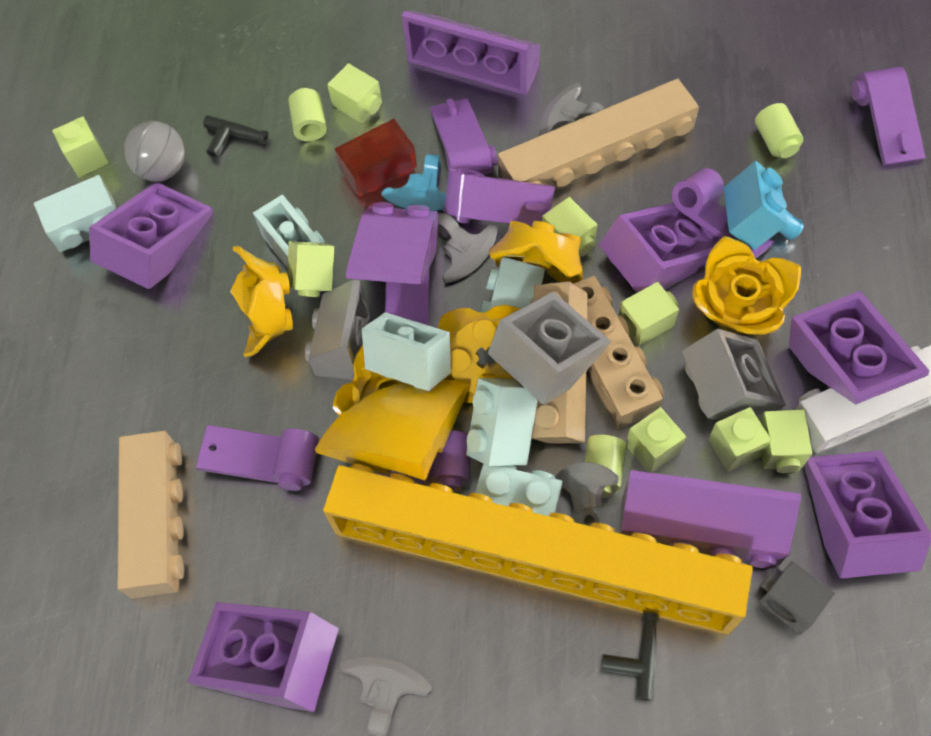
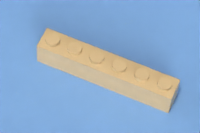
M679 78L498 153V175L501 179L552 185L554 187L566 186L576 178L586 174H594L604 166L616 161H624L644 149L655 148L663 141L677 135L683 136L695 126L699 106Z

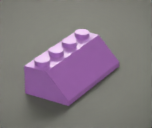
M404 11L402 14L408 62L527 95L539 69L540 44L420 11Z
M630 470L622 496L619 534L631 536L633 533H643L656 538V543L672 547L676 543L688 544L698 548V553L713 557L716 554H729L741 560L750 561V564L754 567L774 568L776 565H780L790 553L801 503V493Z

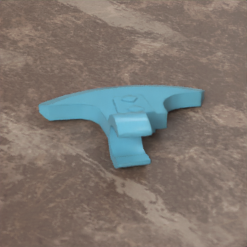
M426 154L423 174H410L408 183L401 188H385L381 193L382 197L404 209H407L410 205H424L429 207V211H442L444 209L446 193L440 192L437 188L441 170L440 155Z

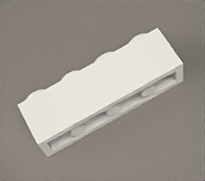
M931 345L920 349L919 346L911 348L930 370L928 376L855 405L832 388L823 392L819 389H813L802 395L798 399L799 404L795 410L805 411L813 453L817 455L931 405Z

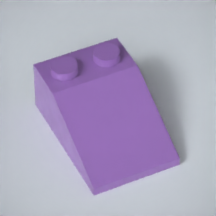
M155 182L89 227L90 261L150 289L171 273L213 214V208Z
M373 203L372 207L369 206L361 215L346 269V279L421 284L437 253L438 211H429V207L424 205H410L407 209H397L391 203Z
M674 203L619 215L599 246L608 256L611 263L617 267L629 282L631 288L638 293L656 282H659L662 288L667 290L703 269L710 251L720 239L680 212Z
M861 291L792 317L789 348L810 374L855 405L929 375L930 370Z
M882 451L810 457L804 467L824 546L840 579L921 571L931 543V532Z
M216 602L188 683L280 707L314 712L339 628L310 611Z

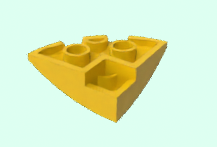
M443 379L429 391L416 388L407 383L394 384L380 389L343 412L324 433L315 451L318 454L350 464L367 466L375 472L388 476L393 470L426 480L437 452L442 453L468 393L469 384Z

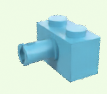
M754 161L724 186L729 233L754 250L778 232L784 235L786 239L793 240L801 233L804 227L801 219L796 218L785 209L787 204L783 198L781 187L783 181L774 169H766L757 161Z

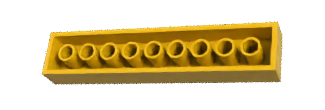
M352 464L351 468L338 465L323 509L333 531L339 536L641 613H657L660 618L729 635L746 615L753 566L742 564V560L733 555L716 554L713 557L698 553V548L683 543H676L672 547L656 543V538L647 534L633 533L631 536L615 533V529L606 524L591 523L590 526L573 522V518L565 514L550 513L549 516L534 513L532 508L520 503H509L508 506L493 503L490 497L479 493H470L468 496L453 493L451 488L438 483H430L429 487L415 484L411 478L401 474L393 473L390 474V477L374 474L375 471L360 464Z

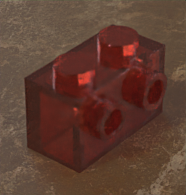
M395 119L334 148L339 169L358 197L378 190L383 184L397 177L405 176L417 167L415 147Z

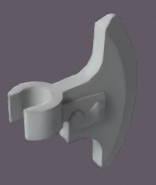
M574 83L555 96L546 107L540 120V136L558 127L565 126L601 111L604 107L596 102H591L589 105L579 102L577 97L582 90L581 84Z
M446 213L442 215L438 220L437 233L449 240L444 246L443 251L450 256L452 261L451 266L443 274L445 283L455 282L468 276L487 259L489 248L494 245L496 240L497 226L489 224L481 233L470 234L459 227L453 217Z
M581 462L569 465L555 476V479L562 481L561 488L568 490L572 496L574 512L570 517L573 518V522L584 525L585 521L587 526H590L591 523H599L598 515L593 511V507L602 506L603 489L607 485L618 484V475L603 465Z
M357 657L340 662L342 674L353 676L362 683L361 702L375 707L367 728L370 730L369 734L373 736H387L392 713L398 699L402 695L410 693L426 697L432 691V685L424 677L407 665L380 657Z

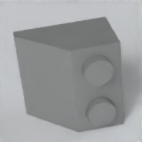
M353 279L332 289V291L322 294L320 308H315L313 311L312 327L315 331L313 340L307 341L305 360L310 363L315 376L350 380L354 378V359L356 353L363 345L362 328L369 324L370 319L361 280Z
M553 291L501 319L487 354L538 401L545 405L568 391L605 351L611 341Z
M716 329L682 350L686 361V373L694 382L699 395V406L708 419L721 421L751 407L755 415H758L765 411H773L786 406L758 340Z

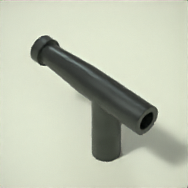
M206 115L203 121L204 128L217 131L206 150V153L212 158L219 157L230 135L256 140L262 144H266L269 134L265 130L259 131L239 123Z
M644 612L642 613L644 624L639 659L603 654L601 671L638 676L636 699L653 701L659 614Z

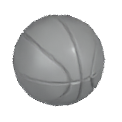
M146 121L136 125L129 131L123 145V154L126 164L133 173L144 180L157 182L167 180L179 171L184 162L185 149L182 138L172 127L159 121Z

